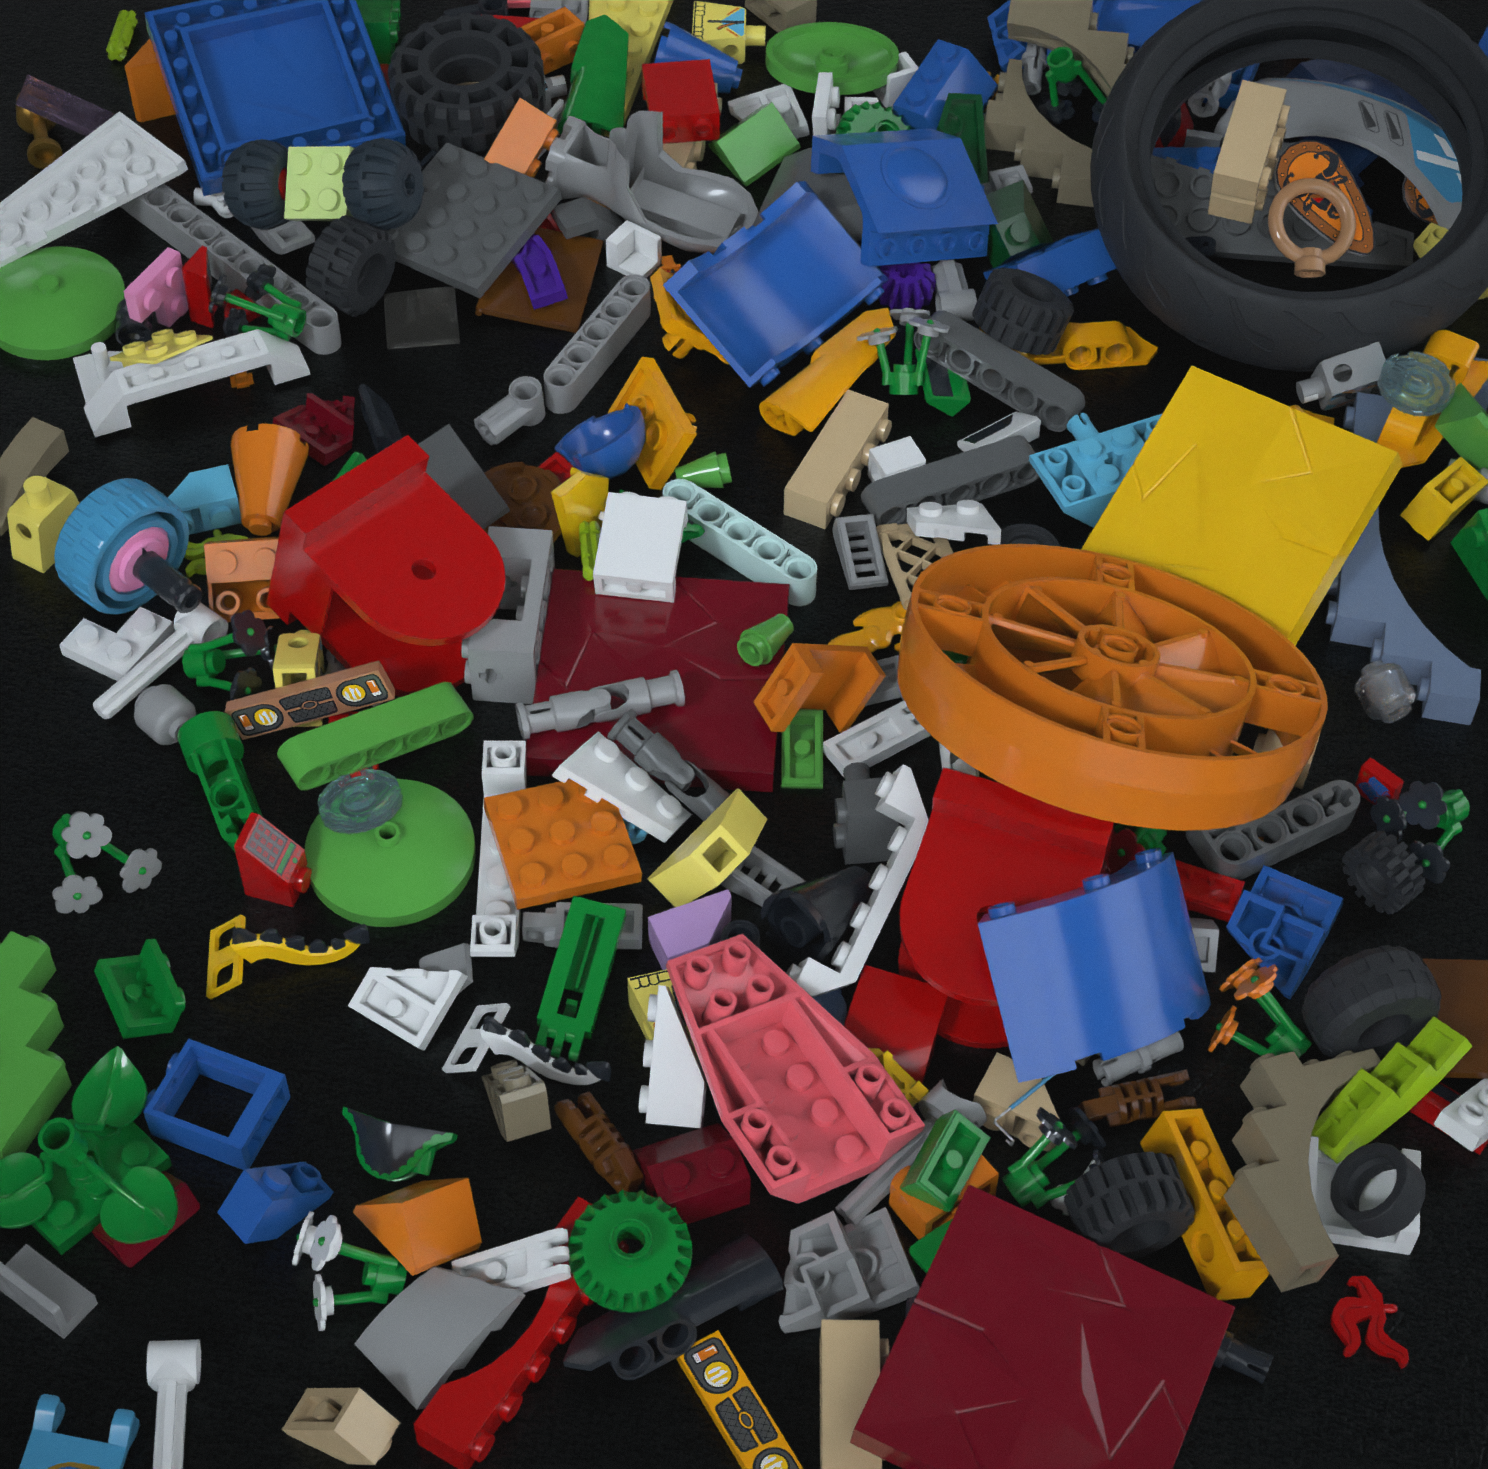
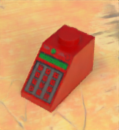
M251 812L234 845L245 895L294 907L300 893H305L311 882L312 870L306 867L305 849L261 815Z

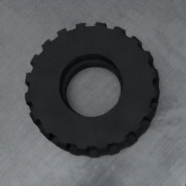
M460 13L459 16L449 17V15L439 17L438 20L431 23L426 22L418 26L414 33L410 32L403 38L401 46L398 45L394 51L388 67L391 97L404 131L421 145L426 144L437 152L447 142L476 155L485 154L490 150L519 98L541 111L545 107L544 68L539 47L521 27L516 28L511 21L504 18L500 20L494 18L493 15ZM465 82H479L470 85H456Z

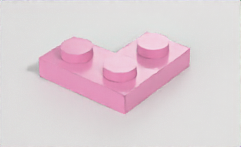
M168 247L123 291L129 318L142 323L155 311L157 322L170 328L180 316L187 312L189 307L179 251Z

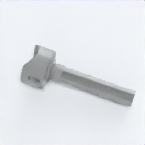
M942 1079L918 1102L919 1109L925 1118V1121H923L925 1124L923 1131L878 1169L870 1173L836 1207L837 1213L844 1218L847 1224L852 1223L856 1226L890 1193V1183L893 1177L902 1168L913 1164L940 1116L956 1109L980 1128L987 1121L982 1106L978 1102H972L948 1092L944 1079Z

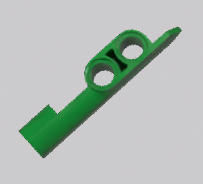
M605 14L588 20L585 23L571 67V87L558 123L560 135L563 132L564 123L569 116L585 121L592 131L601 136H604L605 130L610 132L614 128H624L629 34Z

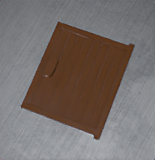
M538 227L534 234L539 235L551 251L568 299L534 310L521 274L515 265L510 262L484 295L478 299L475 314L477 316L485 314L577 333L581 325L604 240L584 236L566 239L560 231Z
M1423 959L1441 991L1442 999L1437 1019L1466 1037L1472 1045L1471 1049L1444 1078L1488 1079V960Z

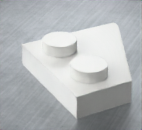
M785 84L728 101L730 114L740 121L762 105L773 102L796 139L810 135L808 124L791 87Z
M961 500L957 502V505L944 506L936 502H924L919 507L907 508V524L915 536L964 541L966 533L985 534L988 537V544L996 545L1001 543L1000 527L983 504L977 501Z
M370 967L348 1006L415 1047L425 1051L468 976L458 970L443 972L426 971L424 969L393 970L391 968Z

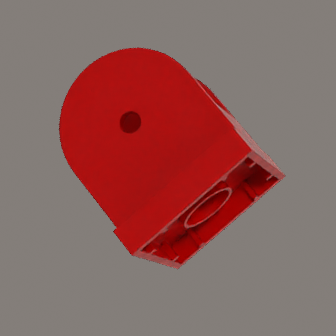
M406 435L284 511L266 603L287 625L298 619L311 633L319 634L322 644L346 669L379 660L395 688V696L399 697L442 682H451L455 688L465 682V663L468 658H462V640L479 632L493 618L501 603L506 581L504 563L497 546L491 537L426 473L430 456L409 435Z
M943 767L933 795L932 813L901 901L900 933L902 941L898 958L899 975L929 983L943 994L949 996L937 1031L938 1035L957 1044L986 1049L1009 1046L978 922L984 914H989L987 908L1010 901L1015 903V907L1029 904L1083 887L1082 880L1087 877L1106 874L1115 822L1074 813L1037 800L1002 783Z

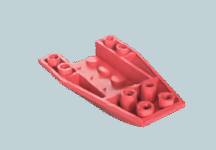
M740 934L667 961L666 968L720 1119L770 1195L797 1204L874 1172L923 1131L925 1124L875 1054L745 935Z

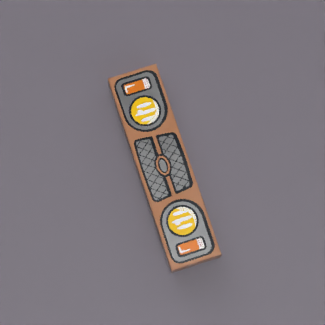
M378 660L226 702L225 712L232 717L238 734L242 740L393 700L395 699V688Z

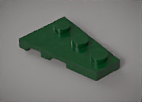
M948 93L936 130L961 138L980 183H988L982 94Z

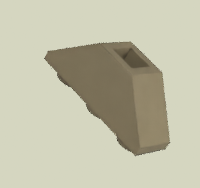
M510 1060L492 1066V1073L481 1076L500 1133L507 1142L551 1129L545 1083L525 1064L518 1065L517 1060Z

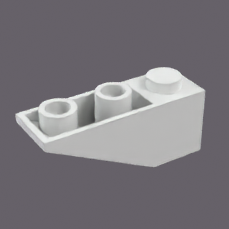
M658 985V995L650 994L647 1020L655 1022L653 1040H646L644 1046L643 1067H650L651 1070L649 1086H641L639 1113H646L645 1123L702 1128L704 1124L707 1080L669 987Z

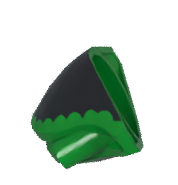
M343 1106L342 1114L352 1126L355 1134L356 1152L359 1162L369 1174L379 1179L400 1182L413 1178L418 1173L429 1176L435 1153L439 1149L454 1143L458 1137L454 1133L392 1124Z

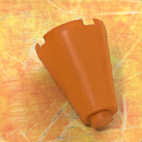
M267 423L259 424L258 430L248 432L247 426L237 429L232 435L231 451L241 522L252 534L258 536L270 535L280 528L283 513L289 506L308 457L309 445L307 441L303 444L300 441L301 435L284 426Z

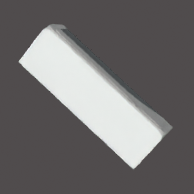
M1016 411L957 442V446L963 452L1018 435L1024 436L1028 442H1031L1039 437L1041 420L1036 416Z

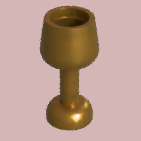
M39 87L24 89L18 94L16 99V120L24 131L34 134L35 140L30 143L27 149L29 162L37 168L45 169L63 155L59 143L48 137V132L55 127L58 121V112L50 94L46 90Z

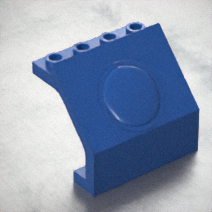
M934 129L813 136L811 172L816 174L844 172L861 209L863 229L860 264L871 267L987 256L989 225L998 223L961 138Z

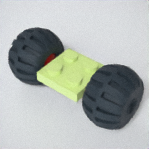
M379 138L362 143L357 148L351 146L288 147V149L277 142L257 139L242 144L229 155L222 173V191L225 194L223 196L225 203L232 215L243 224L257 229L269 230L281 226L288 221H333L336 218L340 219L341 216L347 215L380 230H390L405 225L418 213L424 194V179L420 162L413 151L402 143L390 139Z

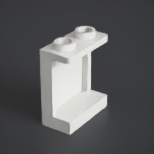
M608 492L593 570L595 594L674 603L676 570L683 530L687 527L688 521L687 501L678 500L671 496L656 498L639 496L633 492Z
M1311 1136L1308 1159L1311 1188L1321 1222L1331 1242L1410 1255L1420 1234V1212L1406 1228L1394 1235L1374 1238L1361 1234L1335 1211L1330 1199L1331 1181L1342 1161L1337 1164L1319 1151V1137ZM1402 1148L1401 1152L1421 1170V1151ZM1396 1169L1383 1171L1369 1181L1359 1199V1211L1373 1209L1386 1200L1392 1193L1396 1183Z

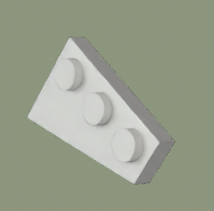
M599 731L560 764L552 774L554 778L563 783L569 778L586 788L584 795L597 803L603 798L619 808L622 818L664 843L691 816L675 797L663 790L650 778L644 769L634 764L619 750L614 742L604 737Z

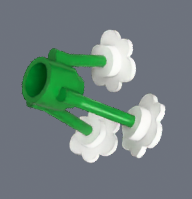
M309 1211L300 1233L296 1236L298 1241L294 1250L292 1265H298L303 1253L309 1254L310 1258H313L312 1269L320 1271L325 1261L328 1262L330 1259H334L337 1254L365 1262L362 1284L370 1286L371 1291L333 1295L332 1287H325L321 1274H315L313 1305L319 1331L325 1330V1320L327 1316L334 1314V1306L365 1302L386 1304L388 1294L399 1295L403 1291L407 1270L393 1255L375 1253L342 1242L340 1224H337L336 1216L330 1215L326 1221H322L316 1227L312 1226L314 1212Z

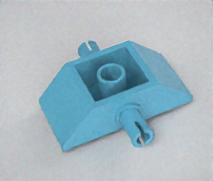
M1080 413L1083 423L1076 414L1067 423V429L1072 433L1076 441L1029 455V462L1062 511L1094 528L1162 414L1102 433L1097 431L1086 413Z

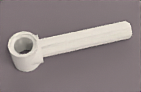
M201 602L196 609L189 613L177 611L174 618L175 632L93 702L94 710L103 719L112 718L180 659L189 644L203 643L225 636L228 631L227 620Z
M199 1339L149 1341L147 1381L148 1385L157 1391L153 1469H183L187 1392L193 1390L195 1384H199L201 1375V1345Z

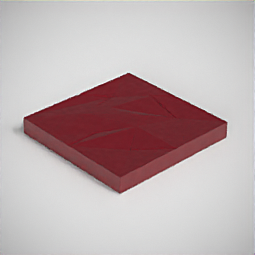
M554 569L533 704L549 701L550 696L574 691H589L594 687L638 677H644L645 680L668 676L670 671L677 670L683 684L685 705L678 707L676 704L652 708L651 713L638 715L636 719L652 733L659 732L674 745L681 759L694 763L723 789L736 790L738 788L744 791L773 792L778 732H771L755 706L754 700L784 657L785 642L768 664L751 666L741 658L737 650V643L744 630L777 614H784L788 617L789 584L675 577L676 593L674 603L595 594L594 579L587 581L583 577V571ZM611 696V710L625 703L620 697ZM619 719L601 723L592 722L586 726L563 732H557L555 729L531 734L530 739H527L526 776L553 777L552 774L559 765L598 731L609 739L607 737L608 733ZM612 741L624 755L638 767L642 768L634 761V754L619 741ZM649 774L650 778L658 785H665V781ZM697 776L691 782L690 787L705 788Z
M968 1185L856 1423L850 1443L903 1469H1173L1235 1307L1111 1249L1099 1246L1087 1238L974 1186Z

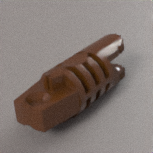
M1187 1069L1099 1088V1098L1083 1101L1078 1107L1091 1122L1106 1119L1108 1128L1156 1118L1163 1111L1197 1109L1195 1097L1188 1096L1164 1102L1161 1088L1175 1087L1187 1082L1190 1078Z
M590 1092L580 1094L577 1108L575 1103L573 1104L572 1100L569 1101V1099L557 1102L554 1105L555 1113L577 1145H580V1149L586 1155L589 1162L594 1165L593 1167L596 1172L605 1178L617 1193L622 1189L626 1192L636 1193L643 1181L644 1175L637 1165V1160L627 1143H624V1138L617 1131L614 1124L611 1123L609 1117Z

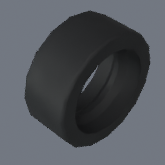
M1377 1142L1356 1149L1348 1154L1337 1167L1331 1181L1330 1199L1335 1211L1361 1234L1381 1238L1394 1235L1406 1228L1419 1214L1425 1199L1426 1182L1420 1168L1393 1145ZM1396 1169V1183L1392 1193L1386 1200L1373 1209L1359 1211V1199L1369 1181L1383 1171Z

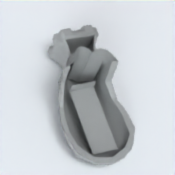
M638 111L630 116L626 129L621 127L612 129L609 138L592 131L585 121L569 116L564 123L560 138L556 137L546 158L545 170L549 172L545 183L560 190L561 200L589 198L620 215L625 221L628 220L659 235L662 241L687 252L706 253L710 251L711 254H714L722 242L741 228H750L758 215V209L751 194L733 178L704 170L683 168L663 150V112Z

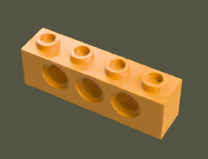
M1201 1108L1163 1111L1140 1144L1144 1152L1163 1153L1167 1157H1171L1177 1167L1195 1211L1193 1223L1181 1236L1208 1295L1221 1301L1250 1298L1270 1273L1223 1197L1235 1179Z

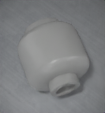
M171 685L151 686L142 691L135 702L134 719L136 725L160 745H171L179 742L177 738L179 729L187 720L196 716L193 703Z

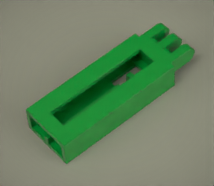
M573 896L537 1015V1026L540 1028L535 1045L546 1047L548 1037L555 1039L551 1056L561 1057L565 1042L572 1043L568 1053V1061L577 1063L584 1039L591 1040L625 924L626 909ZM564 989L583 994L576 1018L574 1017L578 1001L567 998L563 1015L557 1013Z

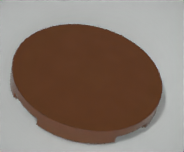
M524 462L507 463L484 472L510 509V512L489 526L552 530L553 543L561 534V528L551 491L561 485V482L549 469L544 470L539 467L525 465ZM489 526L483 529L487 534Z

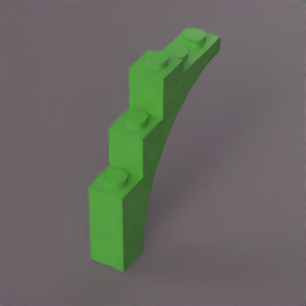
M12 931L0 943V1160L13 1153H25L42 1126L47 1122L72 1086L63 1059L57 1054L48 1051L64 1028L57 1009V1003L48 995L41 993L42 989L56 972L50 948L38 937L31 935L24 937Z

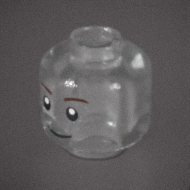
M1375 661L1361 670L1362 676L1356 681L1354 690L1366 714L1371 719L1391 723L1403 718L1412 710L1411 704L1414 702L1416 692L1404 669L1399 664H1384L1383 661Z

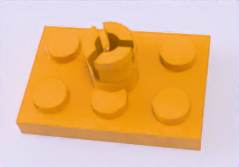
M659 268L650 279L660 315V324L667 332L662 338L666 349L670 351L676 345L677 349L672 355L683 359L693 347H696L699 350L704 349L712 353L723 363L729 364L664 288L663 284L673 275Z
M642 356L608 413L624 409L626 403L637 406L641 410L645 420L646 440L636 465L650 489L662 490L697 435V426L692 425L696 422V419L692 414L684 412L655 359Z

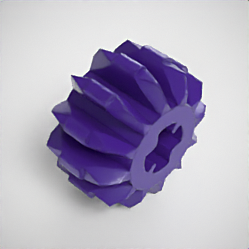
M916 262L880 266V270L889 279L882 286L885 292L879 297L880 305H889L890 310H902L903 308L921 310L922 306L930 305L933 291L936 288L935 274L932 273L930 264Z

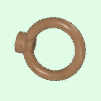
M1304 178L1287 184L1276 194L1268 213V227L1270 236L1278 250L1285 257L1295 262L1294 274L1302 278H1318L1325 275V265L1338 260L1349 249L1356 231V218L1349 199L1339 188L1321 179ZM1306 193L1320 195L1329 200L1336 208L1340 217V233L1337 240L1325 250L1315 247L1300 248L1288 237L1283 223L1284 211L1289 202L1298 195Z

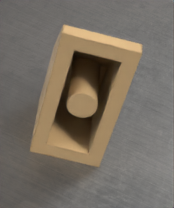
M307 1388L282 1430L287 1435L347 1464L375 1465L388 1452L392 1443L391 1437L400 1422L360 1388Z

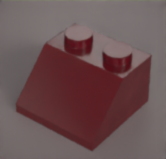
M719 1123L632 1150L637 1160V1165L644 1175L643 1183L648 1195L655 1198L660 1196L671 1208L675 1207L680 1218L687 1224L750 1204L751 1177L736 1142Z

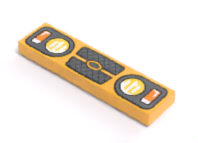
M719 1330L695 1342L690 1350L676 1358L742 1469H803Z

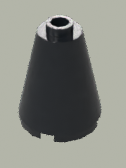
M852 866L777 890L771 894L763 903L761 917L762 920L766 917L768 918L771 930L766 932V936L778 955L790 965L793 963L798 966L801 961L808 957L824 965L837 950L840 943L854 929V927L850 926V922L861 902L867 904L874 889L868 887L873 875L861 867Z

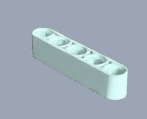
M675 479L666 483L663 487V496H671L678 500L687 501L688 520L702 526L705 530L702 536L690 539L691 542L754 582L789 584V604L793 606H804L814 600L816 595L817 564L810 556L691 481Z

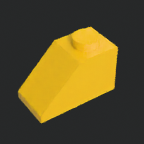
M1460 457L1428 482L1400 516L1410 524L1413 530L1429 541L1443 530L1487 486L1488 480L1465 459Z

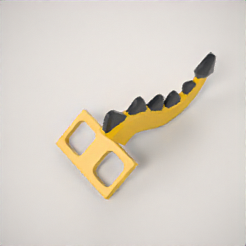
M239 915L210 931L206 997L213 999L242 984L243 959L251 964L257 960L269 958L307 966L335 962L353 953L360 944L370 943L368 927L365 924H361L344 932L343 936L346 940L333 938L331 939V946H328L322 940H314L308 946L305 945L304 937L294 936L285 939L273 928L267 929L262 934L245 930L246 917ZM235 927L230 945L219 950L222 933ZM233 963L232 978L229 982L217 987L219 971Z

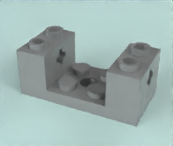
M489 526L488 535L497 546L505 568V589L498 609L517 610L516 620L491 619L479 632L462 640V658H468L465 663L464 680L465 684H471L473 700L533 704L552 576L555 569L553 531Z

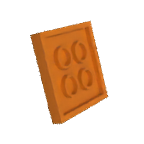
M571 779L565 783L560 781L484 798V810L517 910L641 882L642 871L618 807L603 798L598 803L584 795L586 788Z

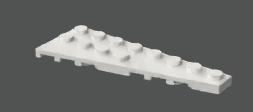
M119 111L0 202V268L183 174L188 170L185 160Z

